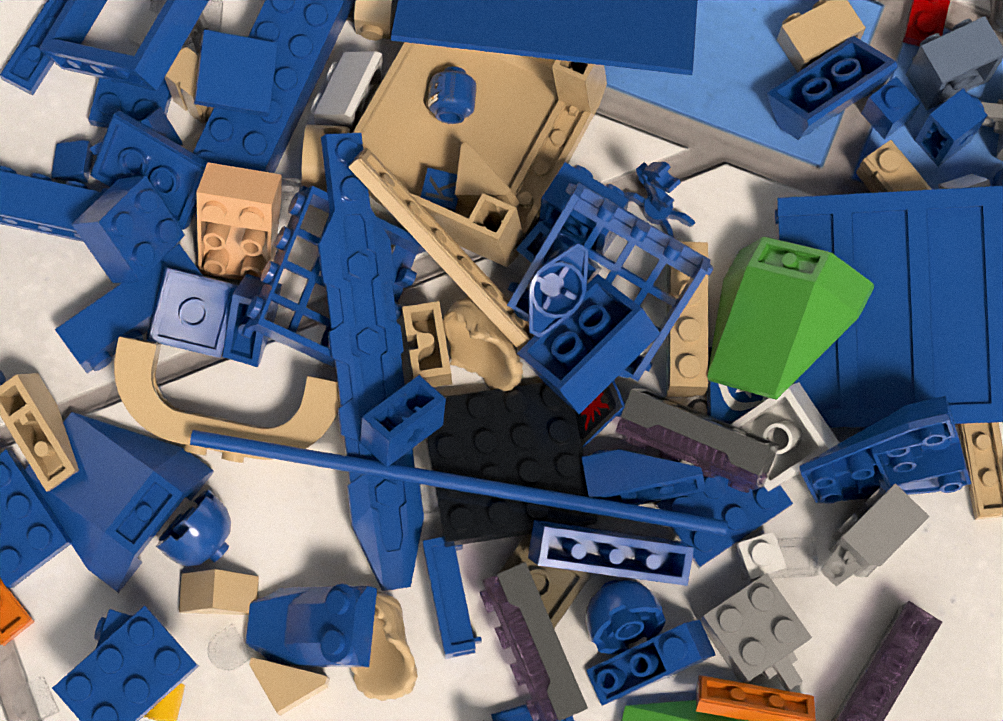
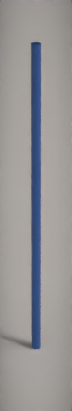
M193 430L191 434L190 445L721 536H726L728 521L397 464H391L386 467L380 461Z

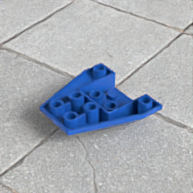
M946 396L908 404L799 466L800 473L816 503L830 504L839 501L869 499L880 487L887 492L895 483L907 495L939 491L951 493L960 490L965 485L971 484L957 427Z
M71 412L63 423L79 471L51 491L46 492L30 464L25 470L73 543L71 545L86 568L119 593L143 563L138 559V556L183 499L186 498L191 502L214 471L194 455L184 451L182 447Z

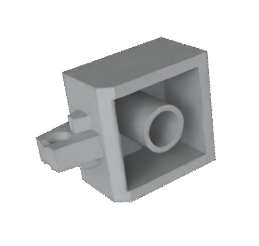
M896 483L887 492L880 487L858 509L863 516L859 518L854 513L832 535L837 542L829 549L832 554L820 571L836 587L853 574L856 577H868L878 566H882L930 517Z
M767 573L709 611L700 619L706 634L741 683H748L762 672L768 680L776 676L786 691H790L802 683L803 680L792 665L798 660L793 651L809 641L812 636Z

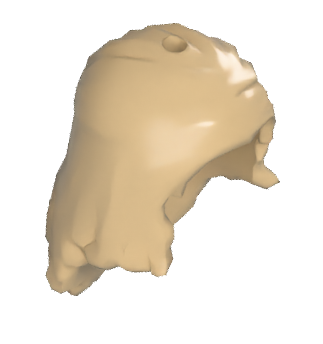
M470 297L454 302L443 318L444 332L451 346L450 365L464 368L471 373L476 372L478 376L483 377L485 384L490 390L512 391L514 386L521 382L523 374V363L520 362L515 346Z
M377 592L369 668L351 667V671L354 673L353 680L357 689L360 692H364L366 697L370 699L376 698L380 701H386L387 699L396 700L405 694L411 693L416 685L415 682L418 675L414 657L407 644L402 607L394 597Z

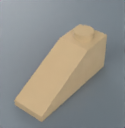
M38 373L16 374L0 386V416L46 492L51 491L79 471L58 405Z

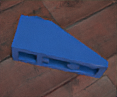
M620 449L614 451L598 450L589 456L582 457L588 495L591 498L641 505L706 491L701 467Z

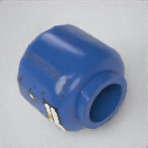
M447 67L444 71L435 74L430 81L429 110L436 116L437 120L443 123L458 124L463 122L475 110L476 81L466 74L464 69L459 67Z

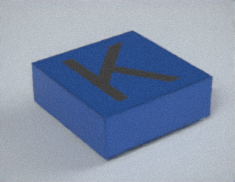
M427 168L421 198L455 212L458 198L455 195L457 174Z

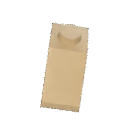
M356 0L354 13L356 34L373 41H378L382 38L391 39L398 0Z

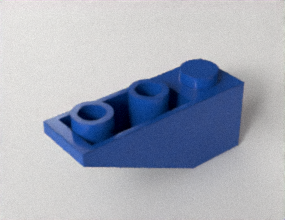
M695 620L685 622L586 671L601 706L684 671L716 656L701 621Z

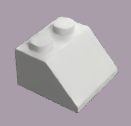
M377 51L344 52L339 63L333 62L326 79L329 83L323 94L320 92L317 94L311 108L316 125L346 126L353 133L385 77L382 53Z
M800 383L792 384L777 400L768 398L731 424L779 444L769 473L758 475L767 491H771L799 474L800 465L839 444V441Z

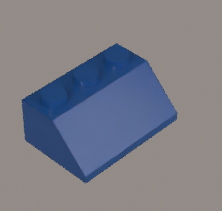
M851 37L767 92L778 127L795 139H801L884 84L898 68L895 60L857 37Z
M597 274L587 284L586 294L580 307L543 337L534 336L517 354L558 397L580 414L661 333L642 307Z

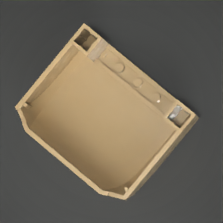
M404 42L353 133H362L363 149H370L459 246L508 267L518 257L517 247L532 231L540 216L542 196L565 162L569 163L600 106L607 85L605 66ZM447 67L464 69L466 74L476 81L477 85L475 110L471 116L458 124H447L437 120L428 107L431 78L435 74L444 71ZM467 141L511 189L520 204L514 207L482 193L475 208H465L458 199L456 211H450L421 198L427 168L457 174L460 148ZM368 189L369 196L372 199H374L378 204L386 208Z

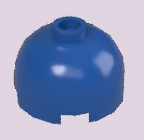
M209 489L193 500L198 505L196 509L192 506L183 515L180 513L158 539L160 542L156 547L177 564L187 567L197 566L208 559L215 563L229 548L225 541L231 532L230 515L220 499Z
M612 580L602 585L590 599L585 614L591 641L596 644L599 652L607 654L623 653L630 649L628 645L630 643L636 642L643 637L647 641L656 637L662 631L666 622L661 604L654 593L640 582L628 580Z

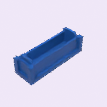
M444 537L424 540L423 549L445 659L476 653L475 644L482 643L481 637H473L456 553V551L463 549V545L445 547Z

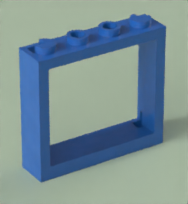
M68 0L39 50L61 69L157 91L209 0H167L134 56L81 45L107 0Z

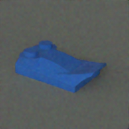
M343 583L325 587L279 588L273 593L250 603L246 644L264 656L269 662L285 666L369 668L377 588L351 586Z

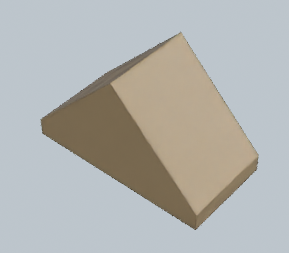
M467 141L464 142L460 148L455 195L465 208H475L482 193L517 207L520 202L511 189Z
M218 569L183 573L181 576L179 612L249 615L250 603L258 599L259 577Z
M251 657L249 663L273 708L280 716L328 688L330 681L325 675Z

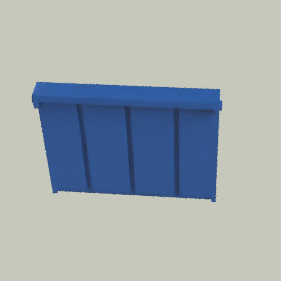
M1003 186L777 198L778 209H775V224H779V240L831 252L874 284V289L859 318L793 383L801 384L829 428L869 427L908 404L942 396L947 398L955 424L1003 422Z

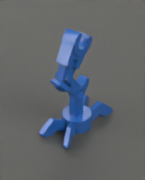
M664 161L652 162L648 166L643 162L636 168L639 181L647 191L648 197L645 199L637 193L624 192L625 198L629 199V202L633 201L643 207V214L646 220L652 224H661L665 233L674 238L671 225L668 222L669 218L678 220L689 227L696 223L687 214L672 211L674 199L667 193L672 192L681 181L669 174L668 170L671 167L668 163Z

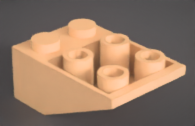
M207 163L196 192L198 270L201 274L240 281L243 280L246 274L261 278L266 264L270 260L273 261L276 254L274 243L278 235L281 209V174Z

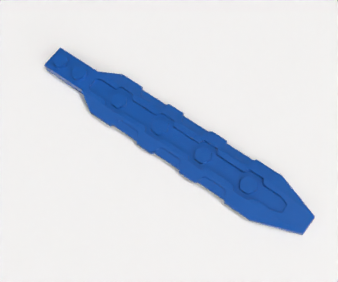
M362 133L325 134L321 137L330 213L318 242V253L322 283L326 285L331 331L328 332L331 359L335 360L340 407L337 410L340 435L345 440L346 456L379 461L361 444L362 416L405 386L401 353L404 351L401 325L397 324L392 278L395 275L391 242L370 207L368 188L348 168L354 158L363 150ZM413 448L392 464L415 467ZM348 472L350 483L347 484L352 529L381 590L388 591L411 587L424 521L420 484Z

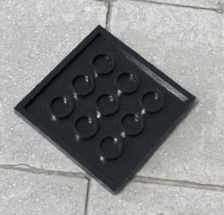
M545 382L515 386L512 391L494 389L445 396L443 426L425 438L432 471L589 497L582 462L584 453L575 411L558 397ZM434 487L445 547L532 534L534 520L580 527L594 525L597 522V515L592 513Z

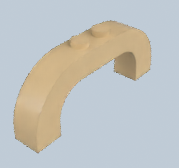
M129 337L118 338L114 359V375L117 390L124 406L130 415L147 431L165 440L185 444L184 451L206 455L207 449L222 452L221 459L244 463L245 457L272 460L270 458L190 445L192 431L198 430L306 449L326 433L338 415L337 409L340 407L338 382L311 375L307 376L302 403L297 413L288 422L279 426L261 427L181 410L164 398L157 384L156 369L162 344Z

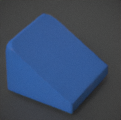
M79 140L56 144L51 175L52 180L88 183L93 156L90 150L92 146L90 141Z

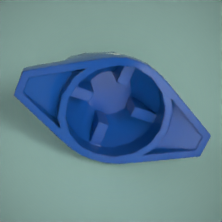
M576 243L548 259L533 274L528 289L529 332L539 338L543 337L580 307L587 290L588 248Z

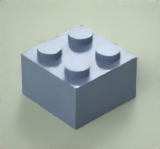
M985 16L973 22L971 19L963 20L951 29L952 32L940 36L939 33L933 34L920 43V48L912 58L913 62L906 76L926 110L946 102L963 88L967 92L988 82L1003 60V46Z

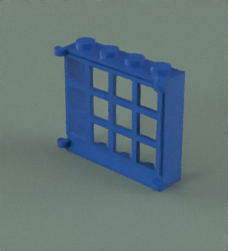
M570 183L565 192L570 194L571 197L520 283L511 282L507 290L513 293L507 306L512 308L519 318L529 321L528 289L526 287L537 268L546 262L543 259L555 238L570 247L578 243L588 248V258L610 270L605 278L606 281L612 284L618 274L641 288L634 299L636 304L640 306L646 295L650 293L672 306L660 327L656 326L661 334L645 349L642 355H639L619 375L623 378L631 377L638 382L644 371L649 372L653 365L651 360L705 275L710 276L714 267L710 264L711 260L639 217L580 183L577 186ZM573 209L597 223L585 244L560 231ZM603 227L628 241L616 262L591 249ZM635 245L659 259L647 280L622 267ZM666 263L691 277L678 298L653 285Z
M303 185L290 202L288 213L292 215L287 227L283 226L276 237L274 247L278 248L274 260H270L262 272L260 281L264 285L260 295H255L248 307L246 315L250 317V320L245 324L241 335L249 339L253 331L258 332L336 368L335 360L331 359L330 349L327 348L329 345L328 332L331 331L330 318L306 308L315 283L326 288L319 275L321 270L319 253L316 256L311 271L287 260L296 236L318 246L320 237L300 228L309 204L328 214L330 213L327 192L315 186L308 188ZM377 217L389 236L391 244L394 245L392 258L395 276L392 278L396 318L399 319L403 313L402 307H404L398 304L403 288L411 286L417 275L415 271L411 270L416 255L426 250L409 232ZM283 269L307 279L298 304L274 293ZM271 301L294 311L288 329L264 319ZM302 316L326 326L320 344L296 334Z

